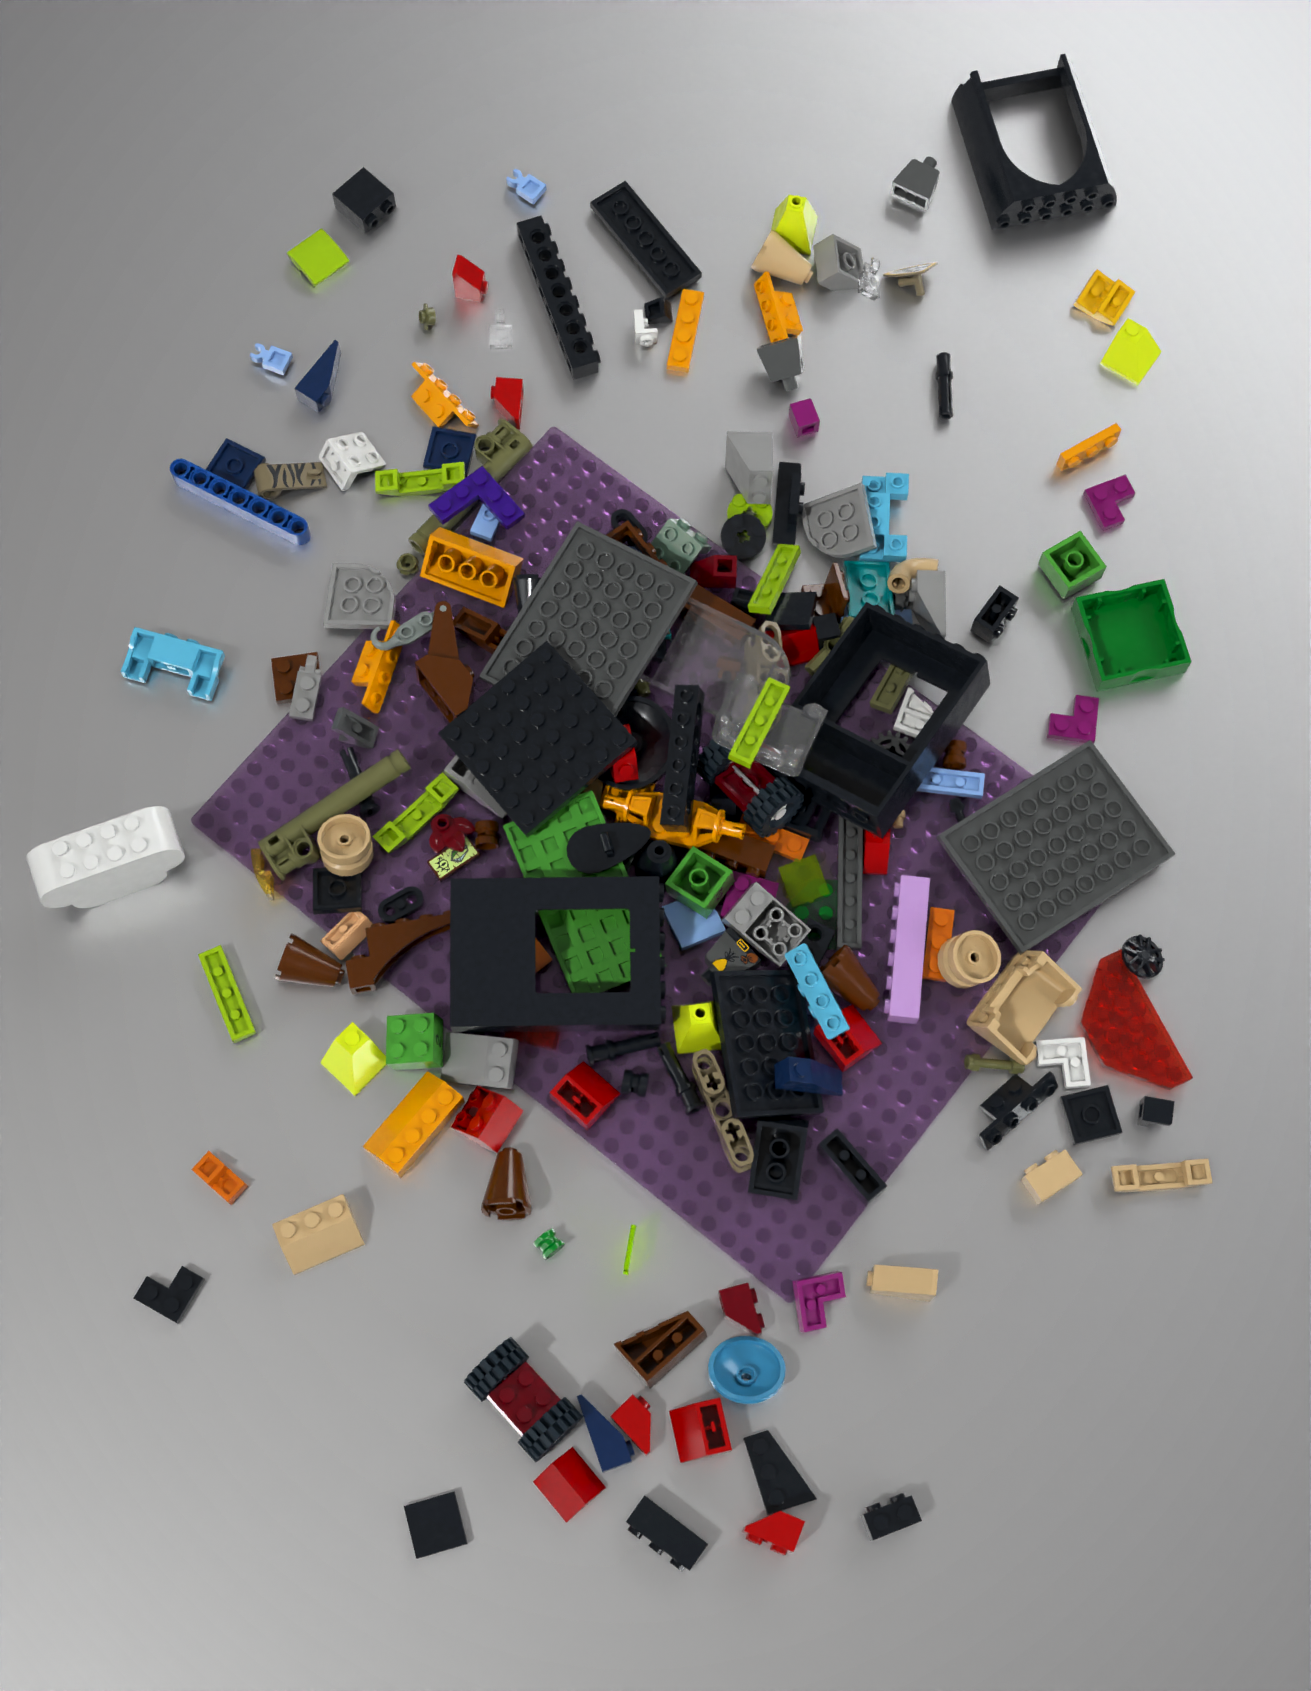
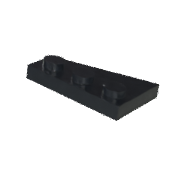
M768 1430L743 1438L767 1515L817 1499Z

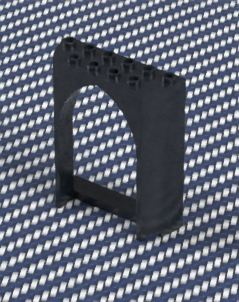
M1060 54L1057 68L986 82H981L978 70L970 73L971 78L964 85L960 84L951 102L992 230L998 228L1005 229L1018 224L1026 225L1034 221H1046L1054 217H1067L1075 213H1088L1095 209H1108L1116 206V191L1075 69L1066 54ZM1063 87L1083 150V161L1076 173L1064 183L1055 185L1036 180L1017 168L1002 147L988 101Z

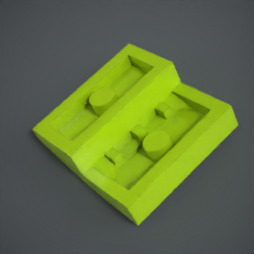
M322 228L286 253L297 269L304 273L314 287L350 261Z

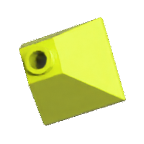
M788 195L775 209L771 230L781 235L798 253L810 256L818 216L806 197Z
M714 1001L671 1006L677 1055L695 1053L705 1048L709 1051L721 1050Z

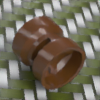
M951 740L944 750L946 754L943 757V767L951 770L964 769L967 759L964 757V754L967 752V743L962 740Z
M493 820L477 821L475 823V831L477 832L475 847L481 850L497 849L499 847V839L497 838L499 823Z

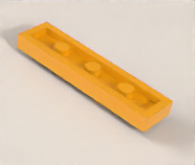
M688 289L682 290L667 361L668 370L689 372L704 292Z

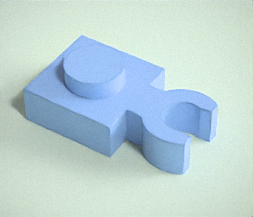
M518 169L513 170V175L517 179L506 178L508 186L516 188V194L533 205L547 190L546 184L530 174L524 178Z
M256 343L255 349L261 353L258 355L250 353L251 360L255 363L263 362V368L284 375L293 358L292 353L272 345L268 351L262 344Z

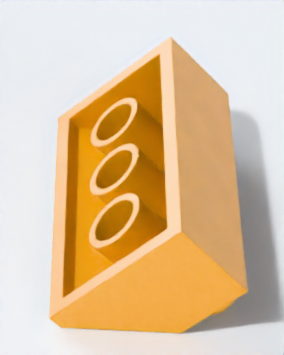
M439 527L429 536L420 577L505 608L514 590L513 578H516V575H520L524 558Z
M427 1071L362 1147L401 1179L465 1103L464 1098L445 1081Z

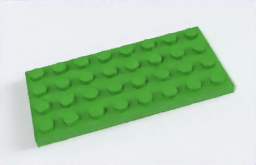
M592 790L577 795L528 838L514 821L503 825L524 878L629 877L623 862L600 873L586 874L575 869L567 857L569 839L576 831L583 827L606 823ZM537 910L571 993H602L631 982L630 952H635V949H630L629 910Z

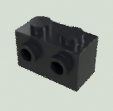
M999 585L974 619L970 631L988 643L991 642L994 636L999 638L1005 629L1003 625L1007 619L1011 621L1018 611L1015 607L1019 597Z
M904 1493L889 1498L891 1504L881 1507L879 1502L865 1508L867 1513L860 1516L870 1541L922 1521L912 1495L905 1497Z

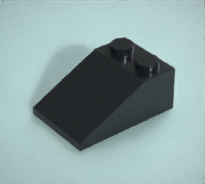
M784 1116L758 1118L748 1193L798 1200L809 1120Z

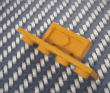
M765 271L754 283L770 342L788 338L787 334L799 335L803 328L792 293L774 291L770 274Z
M413 362L411 364L424 378V382L411 397L439 428H443L454 414L467 427L476 429L479 426L474 420L476 418L475 415L461 406L462 401L455 394L447 390L448 386L443 380L434 376V370L427 363Z
M395 620L390 621L384 641L380 642H386L394 635L400 626ZM366 641L351 682L356 686L367 687L361 704L373 713L378 714L380 712L402 646L383 651L377 649L371 641Z

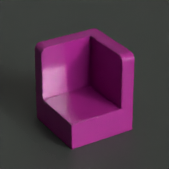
M809 398L790 404L789 418L797 438L819 431L820 419L812 399Z

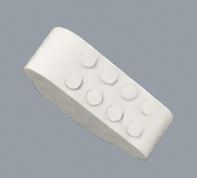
M152 806L38 845L27 853L26 858L40 902L44 907L60 908L73 904L77 908H91L157 885L166 878V871L175 868L184 861L185 855L168 808Z

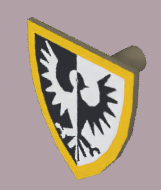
M938 263L903 268L885 273L883 276L900 277L913 275L899 278L898 285L899 287L914 285L916 296L925 295L922 274L938 265Z

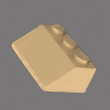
M343 1194L272 1224L280 1247L294 1275L365 1245L349 1203Z

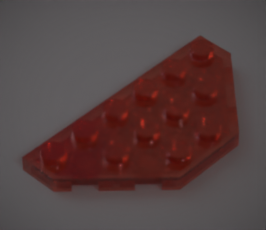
M1122 949L1101 958L1098 961L1079 1024L1102 1067L1167 1090L1192 1080L1193 1077L1139 979L1124 964Z

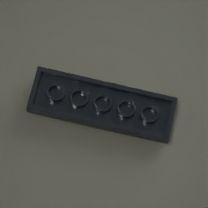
M626 181L590 202L591 209L666 299L702 277V272Z

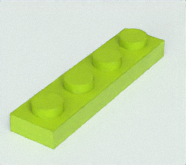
M777 545L748 604L750 613L771 615L801 554L799 545Z
M768 677L728 755L729 760L749 769L751 768L790 691V686Z
M219 945L198 954L232 1042L236 1043L257 1034L222 946Z

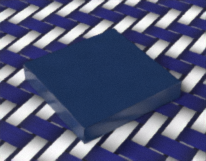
M433 426L423 463V470L441 469L442 464L464 462L465 477H467L477 434Z
M226 438L206 470L247 490L255 479V468L265 463L266 459L264 456Z

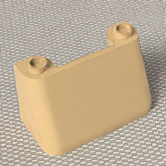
M1027 950L1021 955L1018 952L1009 961L967 1019V1025L1019 1064L1028 1065L1037 1055V1046L1032 1042L1058 1007H1069L1077 1001V995L1082 988L1044 951Z

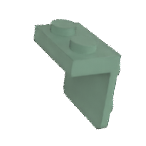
M669 518L651 544L655 548V555L659 560L663 559L668 567L685 574L699 554H707L712 547L707 543L708 539L703 534L695 533L690 529L691 525L683 518Z

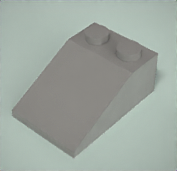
M917 570L916 577L911 579V588L908 590L909 602H912V611L920 626L932 634L941 635L945 639V571Z
M446 1032L440 1079L445 1082L513 1090L519 1040Z

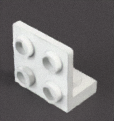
M363 432L327 439L318 456L342 491L350 488L357 474L384 468L386 464Z

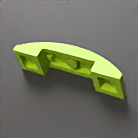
M465 463L442 464L441 469L399 473L398 469L375 471L376 494L392 496H417L448 491L465 479Z
M443 772L425 788L426 792L393 822L389 821L372 836L388 854L400 848L419 833L442 811L458 792L459 788Z

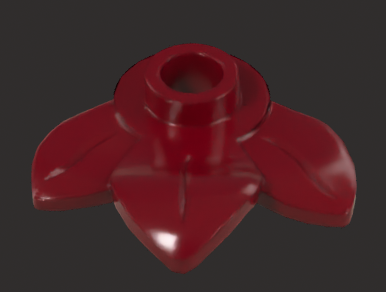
M439 814L431 821L430 847L436 854L440 853L445 847L453 851L463 852L465 849V835L474 833L475 827L466 818H452L447 814ZM442 822L447 823L444 827H440L439 824Z

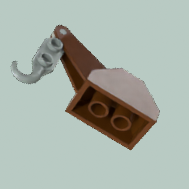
M440 601L436 604L433 612H421L400 625L391 639L386 642H380L377 639L380 627H376L372 631V644L377 649L388 651L397 646L412 644L431 632L428 655L415 662L418 683L449 723L473 704L475 687L473 678L475 675L468 665L464 666L459 660L452 610L448 602Z

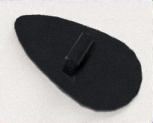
M605 823L583 827L576 831L569 839L567 857L571 865L579 872L586 874L600 873L636 854L651 838V831L645 826L634 823Z

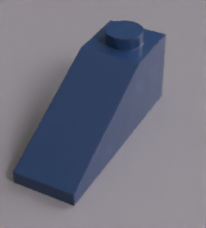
M337 340L332 342L294 388L297 399L318 413L323 407H327L330 404L333 396L341 357V350Z
M787 1057L774 1064L775 1089L835 1096L843 1095L842 1071L812 1059Z
M582 1394L577 1396L602 1473L632 1463L631 1456L635 1455L631 1441H625L624 1436Z

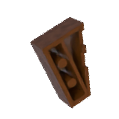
M686 1311L659 1323L656 1327L647 1331H641L629 1339L616 1342L614 1346L631 1368L651 1388L706 1339L707 1334L705 1329L689 1311Z

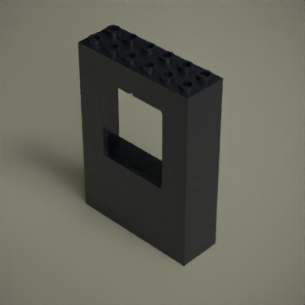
M866 602L761 746L757 754L759 763L775 779L786 777L804 795V798L883 839L990 686L987 660L979 653L973 654L967 651L958 643L953 644L946 641L939 634H932L918 624L913 625L905 621L900 615H892L881 606ZM881 661H885L913 676L917 672V678L947 692L902 757L836 724Z
M659 876L450 878V1028L452 1032L660 1031L661 1024H665L666 1006H661V1000H665L666 985L665 981H661V975L665 974V957H660V951H664L665 932H660V927H664V908H659V903H663L664 883H659ZM537 910H629L630 949H635V952H630L631 990L629 992H536L535 913Z

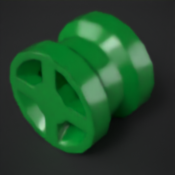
M553 1228L544 1232L533 1243L536 1248L541 1249L545 1260L552 1257L565 1245L562 1240L555 1236L556 1232Z

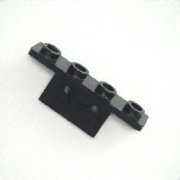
M779 462L773 545H795L798 516L803 515L804 504L799 502V498L804 496L805 482H801L800 463Z
M1049 1071L1033 1086L1017 1074H1014L980 1105L982 1111L994 1120L979 1134L984 1148L989 1150L998 1144L1011 1129L1016 1128L1021 1120L1029 1113L1034 1112L1041 1102L1055 1092L1058 1084L1052 1072Z

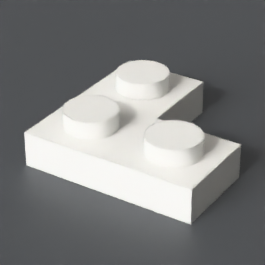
M1085 1037L1036 1040L1034 1042L1037 1046V1067L1062 1065L1065 1089L1091 1086Z

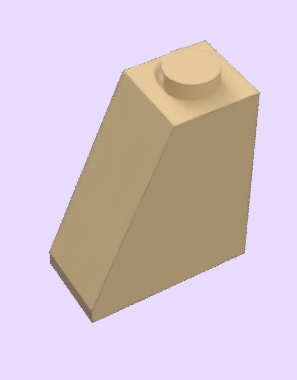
M874 1265L872 1271L867 1272L866 1286H870V1293L930 1302L936 1296L938 1270Z

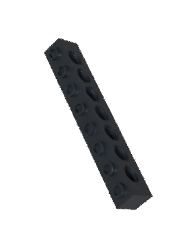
M542 215L517 222L519 240L572 379L575 380L598 373V363H601L600 356L597 350H593L592 345L594 342L591 332H586L585 326L587 325L584 314H579L577 309L579 308V302L576 295L572 296L570 278L564 275V262L562 258L558 259L557 244L550 239L552 234L549 224L544 223Z

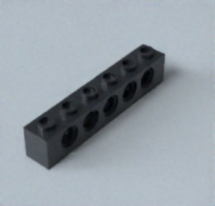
M675 685L660 825L667 832L690 833L705 700V694L699 685Z

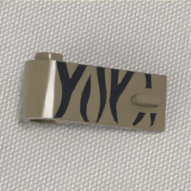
M322 462L262 463L254 470L258 496L266 500L277 498L282 490L327 487Z

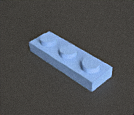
M932 767L916 791L982 799L985 773Z

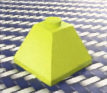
M1127 318L1100 364L1138 386L1161 354V350L1147 328Z
M352 1022L335 1038L320 1063L356 1096L386 1066V1056Z

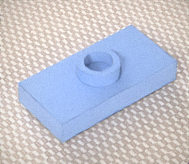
M482 504L470 529V534L492 542L500 522L484 504Z

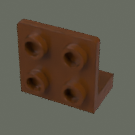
M838 562L832 563L825 584L803 585L801 588V592H817L818 599L813 617L835 612L839 624L841 617L844 616V609L850 601V594L848 589H845L844 573L842 570L840 571Z

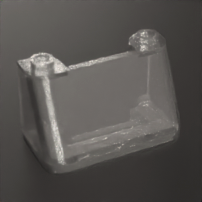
M739 671L716 715L711 734L712 739L717 744L730 750L761 693L759 692V683L754 676ZM783 703L755 761L789 776H799L828 710L816 703L805 705L803 710Z

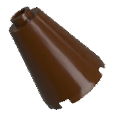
M291 933L289 938L293 939L292 944L289 942L286 944L277 968L278 971H281V975L276 974L274 979L334 987L335 983L341 984L345 970L341 969L342 964Z
M847 944L843 945L828 959L829 961L824 966L820 967V971L831 992L862 1011L866 1009L871 1011L880 1002L878 999L880 993L852 949Z
M507 1147L497 1153L481 1204V1211L487 1217H490L491 1213L498 1215V1220L524 1219L525 1213L531 1215L532 1206L523 1157L520 1152H517V1149Z

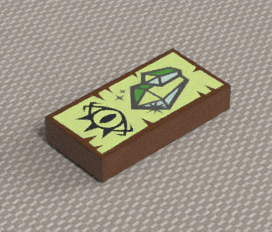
M466 835L463 852L446 848L428 860L427 864L441 883L479 858L480 853Z

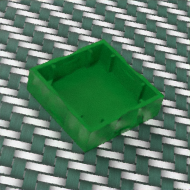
M1165 579L1133 585L1123 590L1104 591L1075 598L1071 611L1097 692L1182 674L1187 671L1192 661L1183 634L1175 619L1174 606Z

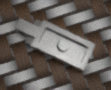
M307 655L305 667L300 666L289 713L290 718L313 722L322 679L321 670L316 669L318 663L317 656Z

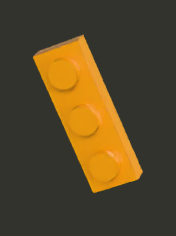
M1115 423L1060 453L1057 466L1061 471L1068 467L1070 469L1074 468L1082 459L1094 457L1104 447H1112L1118 442L1121 428Z

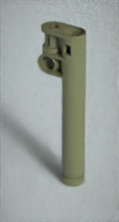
M503 418L498 420V426L492 432L477 437L474 443L477 460L483 464V467L497 483L533 448L530 440ZM489 448L487 451H482L481 449ZM480 499L444 525L433 514L416 533L408 538L410 545L418 553L425 555L430 534L439 527L450 530Z
M396 749L389 756L384 757L258 841L262 852L282 881L286 879V874L295 868L300 869L304 865L313 864L319 859L320 849L312 834L317 832L324 822L331 817L344 814L401 776L402 773L411 769V766L399 749ZM310 846L309 853L303 856V850Z

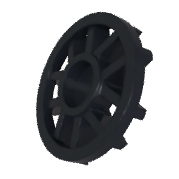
M1139 934L1126 940L1122 946L1124 964L1130 972L1140 978L1150 979L1158 975L1165 961L1161 954L1162 949L1158 948L1151 941L1150 937L1146 938ZM1127 954L1133 958L1131 961H1129ZM1133 962L1138 965L1136 969L1131 965Z

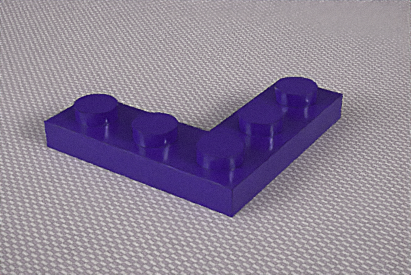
M483 466L428 505L429 510L442 525L478 499L506 530H509L525 518V513Z

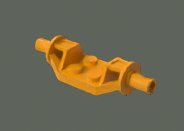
M630 790L626 798L607 793L605 795L607 800L604 799L603 801L604 809L623 812V821L625 823L639 824L649 828L651 831V838L649 840H663L668 844L691 849L693 846L698 848L711 842L718 843L722 835L743 839V833L746 830V824L725 820L724 810L720 809L718 811L705 802L694 800L690 833L667 832L660 825L663 793L661 792L636 793L635 790ZM636 813L643 816V821L633 816V814ZM701 829L713 830L712 833L700 834Z

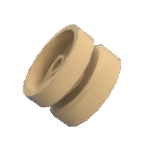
M339 814L329 818L320 827L317 837L320 855L324 866L331 873L339 876H353L361 873L370 865L374 854L371 833L367 823L360 817L351 814Z
M971 930L952 937L941 946L938 953V967L941 975L949 984L956 988L967 989L990 981L998 973L1001 966V953L997 943L990 935L983 931Z

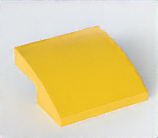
M1097 269L1093 272L1073 305L1085 314L1114 326L1135 294V291L1119 279L1115 282Z

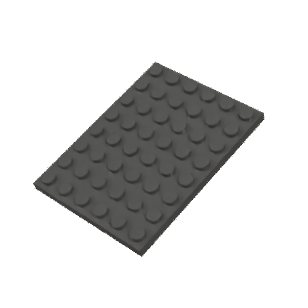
M577 521L479 677L481 680L494 686L544 642L548 641L616 717L698 585L697 581Z
M1091 740L937 836V840L1020 955L1175 855V852Z

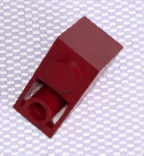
M712 555L694 562L690 566V577L695 579L697 584L704 588L735 589L737 556Z
M744 1283L719 1290L718 1296L724 1318L755 1337L762 1334L761 1329L765 1328L762 1314L756 1313L754 1304L758 1303L755 1289H750L749 1284Z

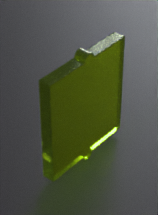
M815 854L800 860L796 858L794 862L778 867L792 907L806 902L812 903L814 899L830 894Z
M631 1225L623 1268V1274L629 1275L636 1236V1225Z

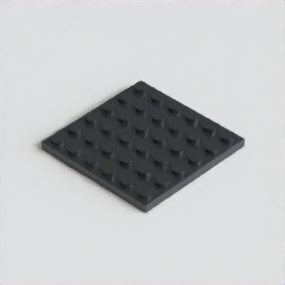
M548 641L544 642L471 704L467 710L438 732L440 737L527 838L638 744L637 740Z

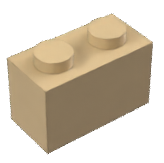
M1066 1149L1060 1153L1055 1150L1044 1157L1046 1162L1038 1166L1035 1163L1024 1170L1026 1175L1021 1181L1037 1205L1083 1175Z

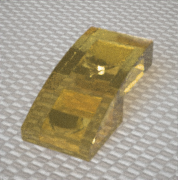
M251 849L252 865L256 878L269 901H274V877L271 871H264V855L261 849Z

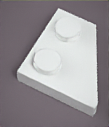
M908 687L893 730L916 738L933 714L931 706L925 701L922 702L914 694L915 691Z

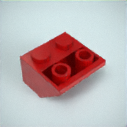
M853 1005L841 1010L850 1027L848 1031L832 1040L826 1038L820 1024L815 1026L813 1032L842 1072L882 1045V1042Z
M584 1061L569 1071L549 1092L550 1099L587 1131L620 1095V1092Z
M476 1086L469 1095L461 1112L457 1114L451 1128L480 1146L498 1153L523 1113V1110L504 1095Z
M720 1398L690 1404L669 1411L680 1463L732 1451Z
M779 1511L745 1526L742 1533L747 1534L746 1540L757 1545H761L762 1541L771 1545V1551L784 1556L787 1552H794L805 1521Z

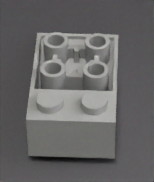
M455 755L444 769L445 775L459 789L503 819L507 813L459 757Z
M757 882L749 886L721 919L739 937L779 967L786 960L785 954L796 948L811 931L806 924Z

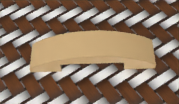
M1208 1159L1184 1160L1178 1163L1140 1166L1132 1164L1111 1167L1115 1192L1159 1191L1212 1184Z

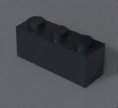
M838 1128L818 1144L816 1150L865 1207L885 1191L887 1184Z
M645 1495L626 1521L630 1525L627 1529L638 1539L643 1535L650 1540L651 1543L648 1546L659 1555H662L663 1552L667 1553L672 1557L670 1563L681 1572L685 1568L690 1571L708 1545L703 1539Z

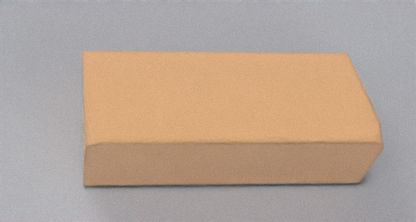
M349 912L320 942L342 961L366 937L365 928H370L372 922L361 912Z

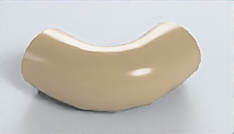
M912 558L896 564L889 574L888 588L897 594L906 592L910 587L911 579L916 577L917 570L938 571L939 559Z

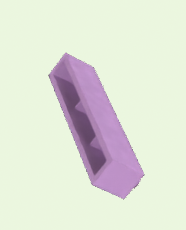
M901 875L899 882L894 883L893 897H897V906H892L891 920H895V929L891 928L889 943H893V952L888 953L887 966H891V975L886 976L885 989L889 990V999L885 998L883 1013H887V1021L917 1024L919 1019L930 878Z

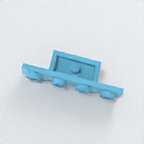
M803 943L787 952L785 958L799 983L797 984L798 990L808 1000L810 1004L808 1009L815 1019L817 1018L826 1038L832 1040L848 1031L850 1027L808 945Z

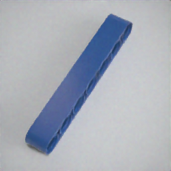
M176 459L171 463L170 472L179 487L296 545H304L310 540L311 533L304 518L185 459ZM186 471L184 474L178 475L180 472ZM221 490L225 491L222 494H217ZM239 500H245L241 504H236ZM258 510H264L262 513H256ZM279 519L284 520L281 523H275ZM298 529H303L300 533H294Z

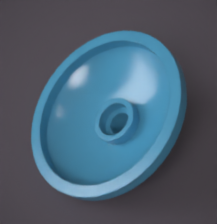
M753 1336L730 1338L718 1345L709 1359L708 1375L713 1387L723 1397L737 1403L754 1404L763 1402L780 1390L785 1379L786 1368L782 1355L771 1343Z

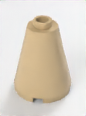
M773 230L769 233L751 266L754 271L760 273L766 271L769 272L770 276L802 285L803 281L808 283L813 274V271L810 270L812 265L781 235Z

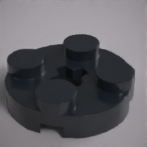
M742 513L732 516L724 523L721 530L722 546L729 555L737 556V559L754 557L760 553L766 542L765 527L757 517L751 514ZM743 530L748 531L749 541L745 540L743 543H740L737 533H742Z

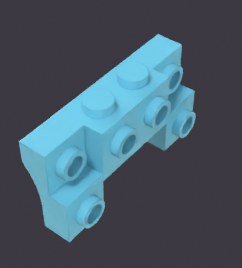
M886 473L885 477L862 476L861 483L865 486L877 548L859 554V561L902 562L907 558V535H889L890 500H907L909 474Z
M134 627L130 637L128 652L120 672L124 678L146 683L151 667L191 677L187 688L189 695L212 701L219 682L218 674L225 654L222 650L200 645L199 642L192 639L185 641L178 639L177 636L170 633L163 635Z

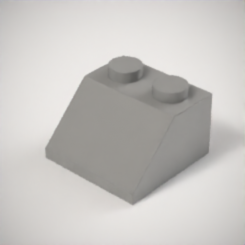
M834 234L813 246L818 284L832 291L862 289L866 287L861 248Z

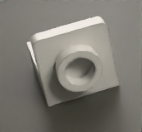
M643 309L634 310L635 345L649 346L656 344L658 337L657 328L648 329V318H643Z

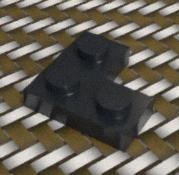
M182 1266L169 1288L147 1276L134 1299L179 1324L205 1279Z

